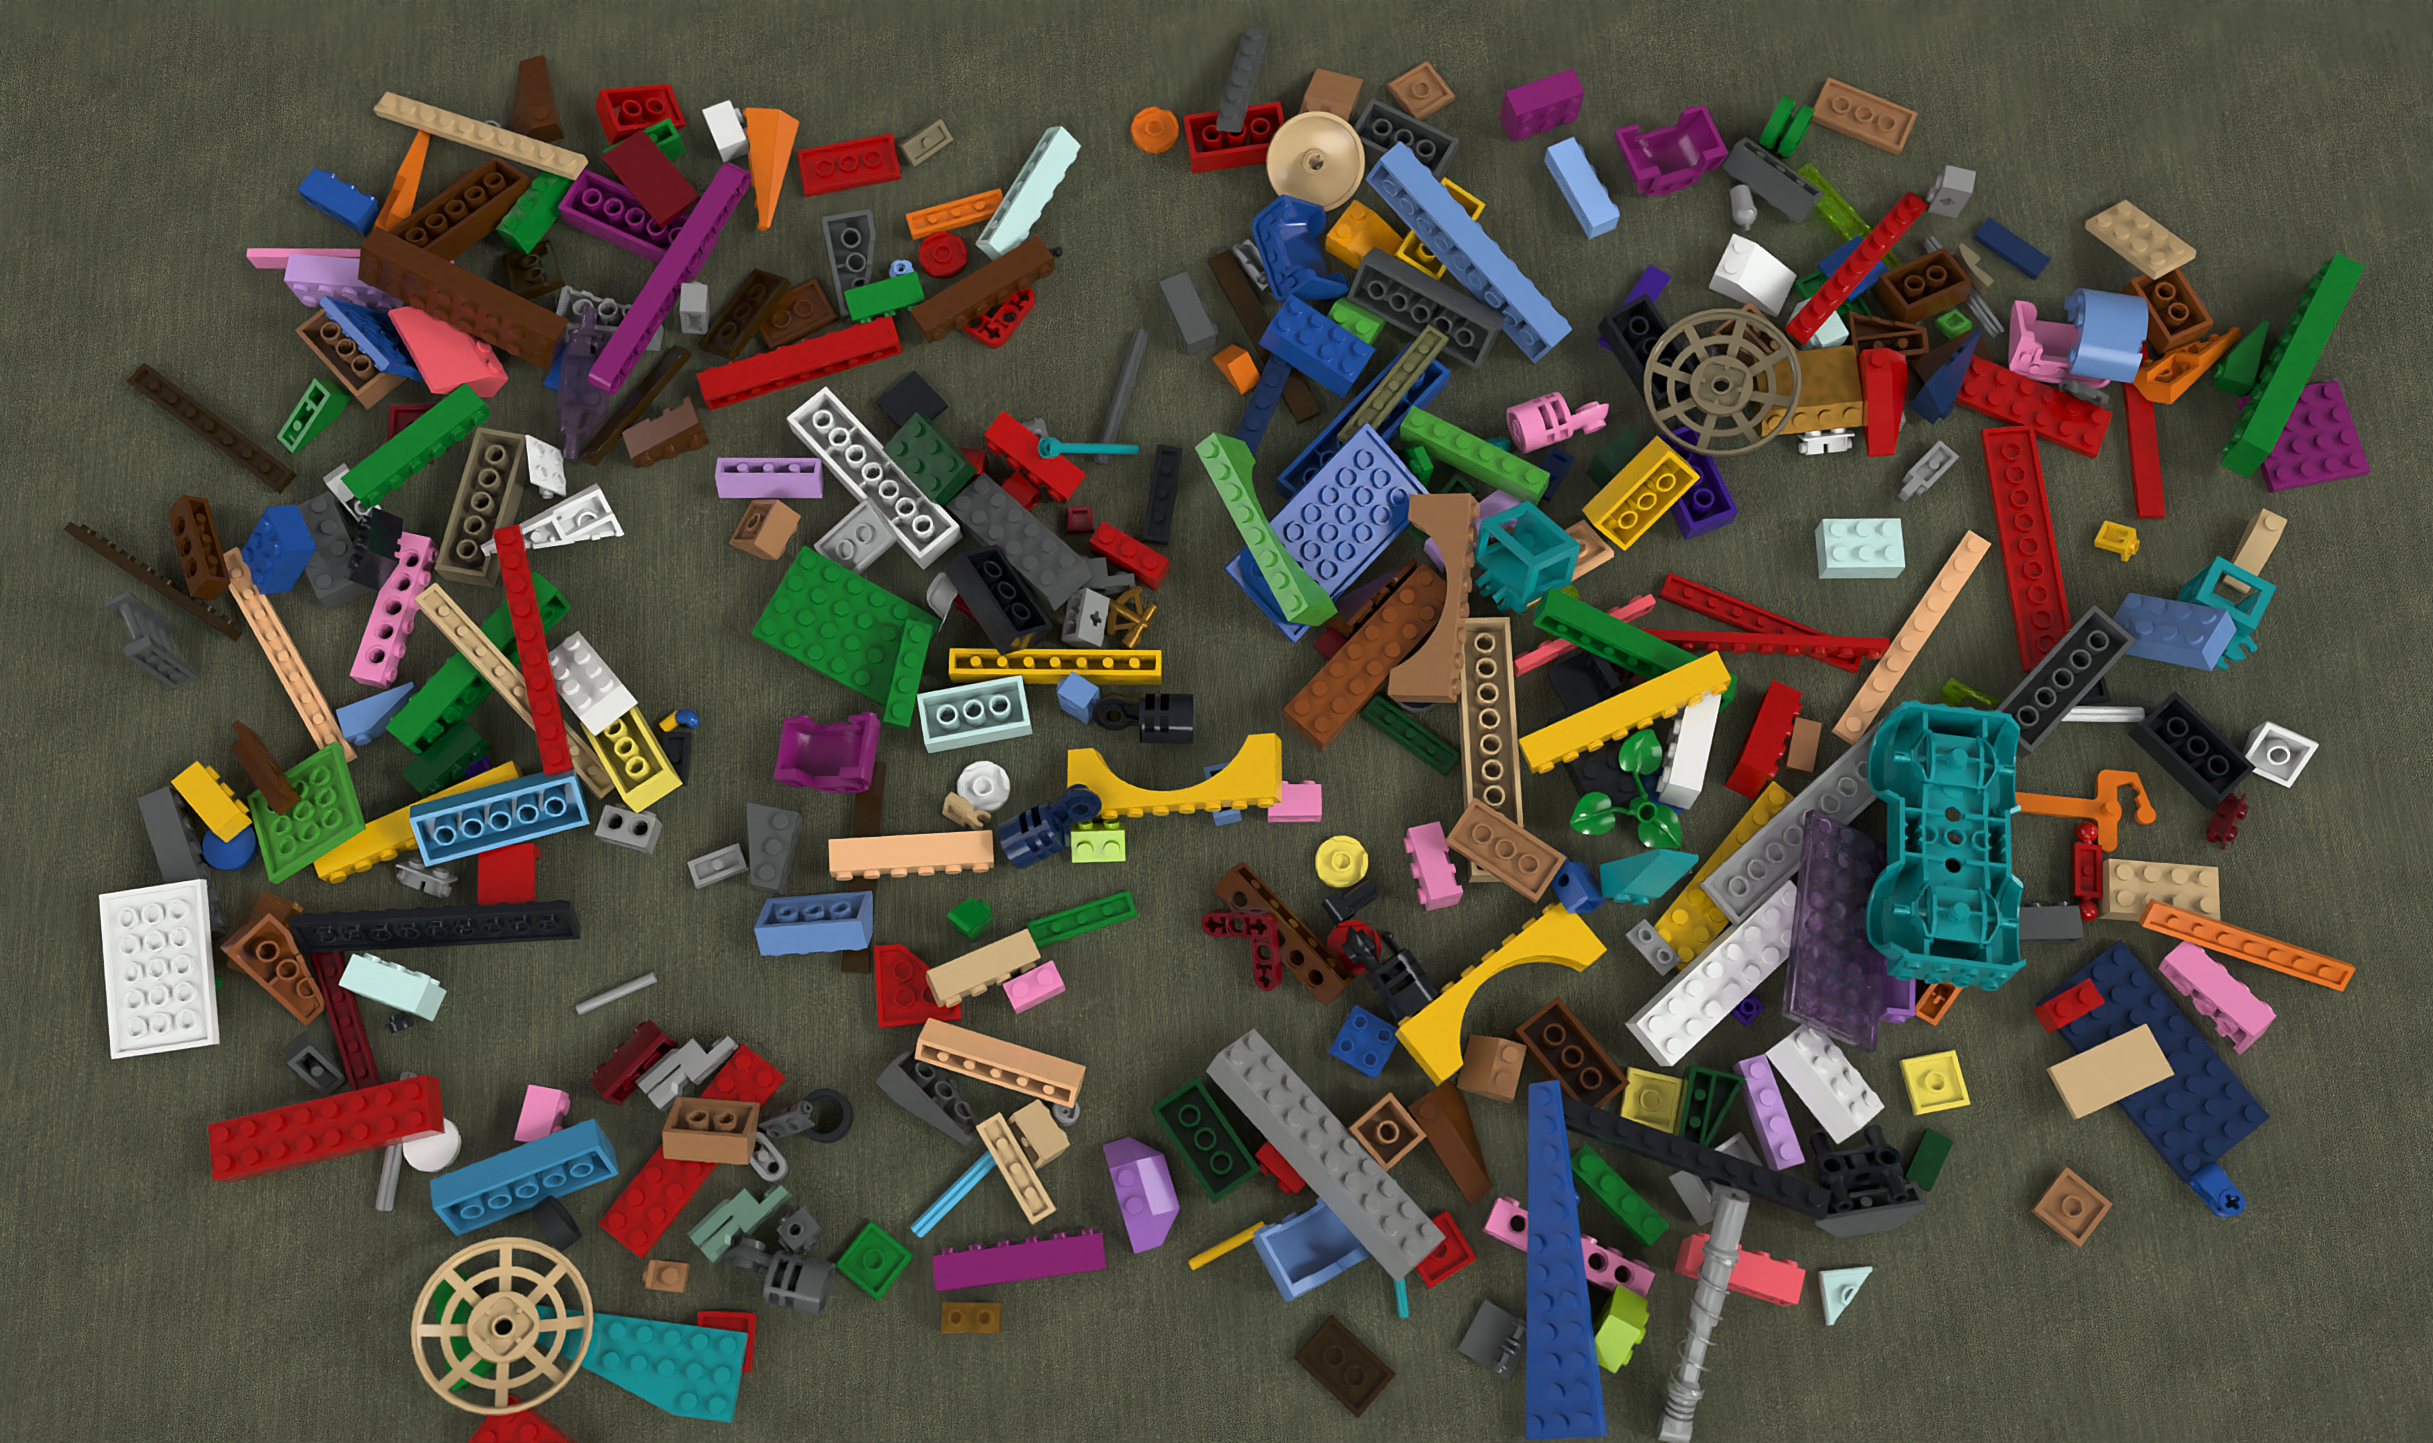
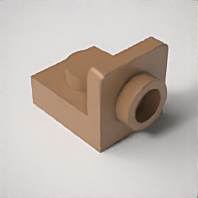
M650 1259L649 1265L645 1266L643 1272V1282H646L645 1288L685 1293L690 1264Z

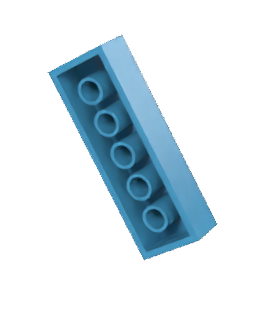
M574 766L572 771L549 777L544 772L412 805L410 806L409 820L424 864L427 867L589 824V811Z
M594 1118L583 1121L570 1128L554 1132L549 1136L525 1143L520 1147L499 1153L486 1160L472 1163L467 1167L430 1180L433 1209L457 1237L530 1209L549 1195L558 1198L618 1175L615 1150Z

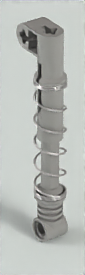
M1718 1184L1713 1189L1710 1213L1714 1222L1709 1240L1704 1242L1701 1250L1704 1255L1703 1264L1699 1265L1696 1269L1699 1279L1695 1290L1689 1296L1692 1302L1690 1314L1683 1319L1684 1327L1689 1332L1688 1338L1680 1341L1676 1346L1682 1361L1681 1364L1671 1368L1669 1372L1670 1377L1667 1380L1669 1396L1667 1397L1665 1410L1661 1412L1656 1434L1657 1440L1668 1443H1689L1695 1404L1697 1400L1702 1399L1705 1390L1702 1384L1698 1382L1700 1371H1710L1709 1368L1702 1366L1708 1344L1712 1346L1717 1345L1709 1340L1712 1327L1717 1326L1718 1320H1723V1317L1720 1316L1725 1294H1730L1726 1289L1732 1268H1737L1734 1264H1737L1740 1254L1737 1248L1750 1202L1746 1191ZM1688 1318L1692 1320L1690 1329L1686 1326V1319ZM1686 1342L1684 1353L1682 1355L1679 1350V1346L1681 1343ZM1680 1367L1678 1375H1672L1673 1370Z

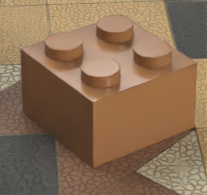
M1391 1092L1379 1098L1346 1127L1386 1172L1427 1136Z

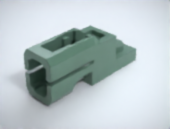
M780 1185L778 1188L773 1186L763 1195L764 1201L761 1203L750 1190L744 1188L733 1199H724L687 1234L698 1247L702 1246L700 1250L708 1259L717 1264L725 1257L729 1250L735 1247V1238L742 1231L752 1235L793 1194L783 1185Z

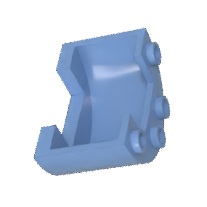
M2077 288L2072 295H2067L2064 303V310L2068 311V321L2074 320V327H2077L2078 339L2074 348L2068 350L2066 362L2070 363V374L2133 383L2143 355L2140 353L2142 341H2145L2147 336L2148 306L2145 298Z
M1320 1197L1315 1200L1318 1205L1304 1214L1298 1216L1294 1212L1282 1219L1283 1225L1281 1223L1278 1225L1276 1223L1267 1224L1253 1232L1255 1238L1252 1240V1243L1286 1303L1309 1292L1372 1255Z

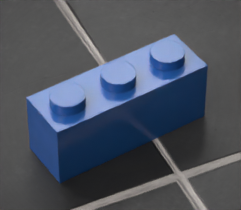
M315 167L297 188V191L307 203L364 236L375 224L381 212L376 205L378 202L368 193L362 195L349 182L343 184L334 174L327 170L323 172Z

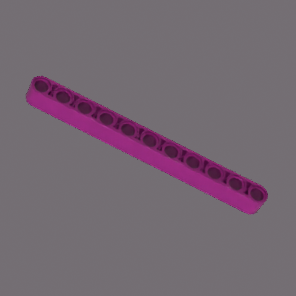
M729 162L722 165L591 368L588 375V384L611 395L619 391L681 294V284L688 283L748 189L752 177L749 171Z

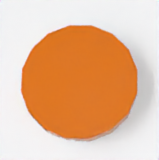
M1150 107L1143 109L1134 117V121L1131 124V136L1139 149L1147 153L1158 154L1172 148L1178 140V121L1170 111L1166 109L1164 111L1159 109V107Z

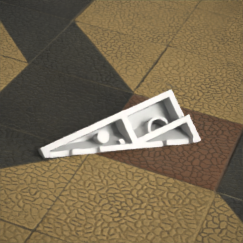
M597 483L519 524L522 528L526 548L533 549L571 544L580 540H597L600 537L624 535ZM494 538L480 545L485 556L497 553Z

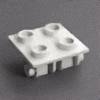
M525 435L530 482L539 486V493L544 499L552 498L554 493L566 497V480L561 450L534 437Z

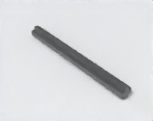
M1136 329L1098 443L1114 444L1149 337V333L1144 329ZM1094 454L1093 461L1099 465H1106L1110 454Z

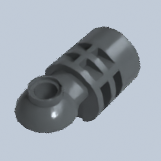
M742 1238L739 1246L732 1248L726 1253L724 1258L733 1263L732 1268L753 1275L758 1274V1271L768 1272L763 1291V1298H766L767 1305L821 1317L824 1313L833 1287L835 1263L783 1250H778L775 1255L765 1253V1244L748 1238Z

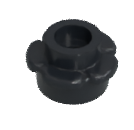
M405 1011L388 1017L390 1023H387L385 1026H389L392 1034L413 1026L411 1020L413 1016H407Z

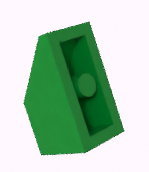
M971 896L946 915L952 927L972 943L994 919L990 912L992 908L981 898L976 901Z

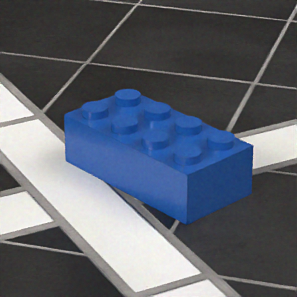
M1292 294L1289 295L1259 342L1261 346L1343 399L1375 351V348Z

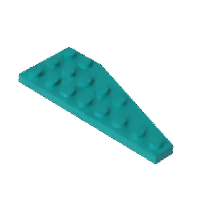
M535 1305L540 1320L557 1319L555 1307ZM565 1309L566 1318L584 1316V1311ZM593 1313L592 1337L581 1366L673 1415L733 1422L748 1333ZM584 1328L566 1330L565 1339L558 1354L574 1361L583 1338ZM557 1331L539 1332L536 1342L551 1349Z

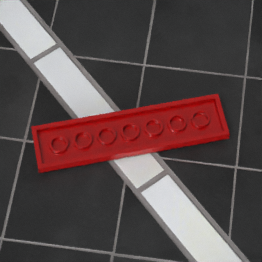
M742 1043L699 1098L760 1103V1112L787 1077ZM662 1143L598 1225L639 1258L644 1259L719 1163L664 1159Z

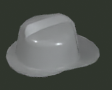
M943 572L937 574L927 591L929 606L943 619L938 632L942 628L953 599L958 594L948 576Z

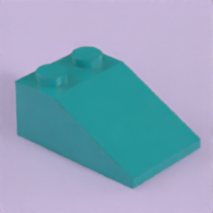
M1660 848L1601 864L1602 897L1613 898L1615 903L1632 901L1634 906L1648 905L1649 900L1660 898L1699 861L1698 855Z

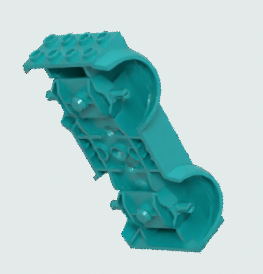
M1916 700L1903 701L1899 707L1888 714L1873 737L1867 757V782L1870 790L1887 803V867L1881 872L1873 885L1866 908L1865 922L1869 942L1880 954L1887 957V975L1896 976L1897 979L1904 981L1922 979L1928 984L1946 982L1960 988L1978 986L1984 991H1996L2026 965V958L2021 961L2019 950V911L2023 883L2012 875L2010 816L2021 811V805L2017 806L2015 791L2016 753L2020 726L2012 718V714H2005L1998 710L1980 711L1972 707H1948L1946 704L1941 703L1934 705L1922 704ZM1948 808L1957 810L1960 819L1956 822L1949 821L1945 817V810ZM1953 833L1957 835L1960 839V844L1955 845L1949 842L1947 834ZM1955 859L1960 864V871L1957 873L1948 871L1945 867V861Z

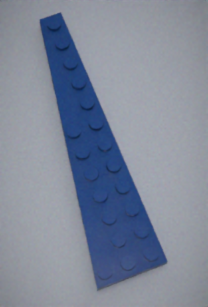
M1559 1080L1529 1084L1526 1440L1608 1435L1560 1083Z

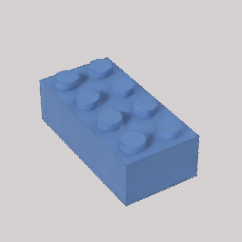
M2128 593L2112 619L2136 639L2124 654L2212 671L2237 630L2226 609Z

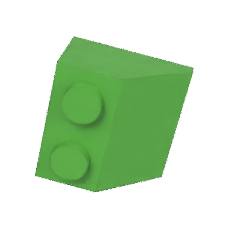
M1345 294L1334 303L1327 318L1373 347L1387 321L1347 300L1348 295Z

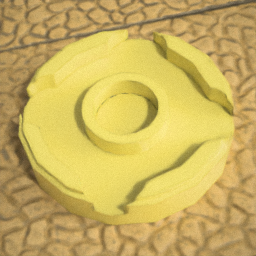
M1348 836L1329 838L1318 848L1315 856V870L1319 878L1327 886L1335 889L1351 887L1364 878L1368 868V855L1356 839Z

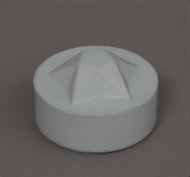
M1076 1101L1073 1108L1054 1103L1051 1108V1116L1055 1123L1064 1127L1072 1125L1080 1114V1108Z

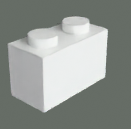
M730 100L702 110L723 162L748 154L750 151L748 145L749 138L745 135L747 127L741 128L740 123L744 121L739 108L733 109Z

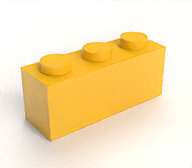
M196 761L173 779L171 783L209 828L223 841L228 843L253 822L246 814L249 809L239 798L236 801L232 798L235 792L225 782L221 784L218 782L221 776L213 767L209 765L205 768Z

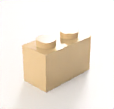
M1039 1099L1012 1114L1006 1122L1035 1170L1060 1156L1070 1145L1065 1132L1057 1126L1050 1110Z

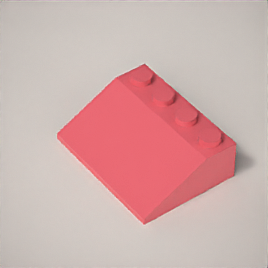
M412 305L392 309L387 313L431 393L450 395L466 382L479 397L493 398L509 379L502 364L493 352L491 345L483 339L464 332L446 321H441L437 317L423 310L416 309Z

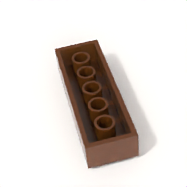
M496 155L388 232L450 262L496 229L504 216L509 213L517 203V200L530 187V178Z

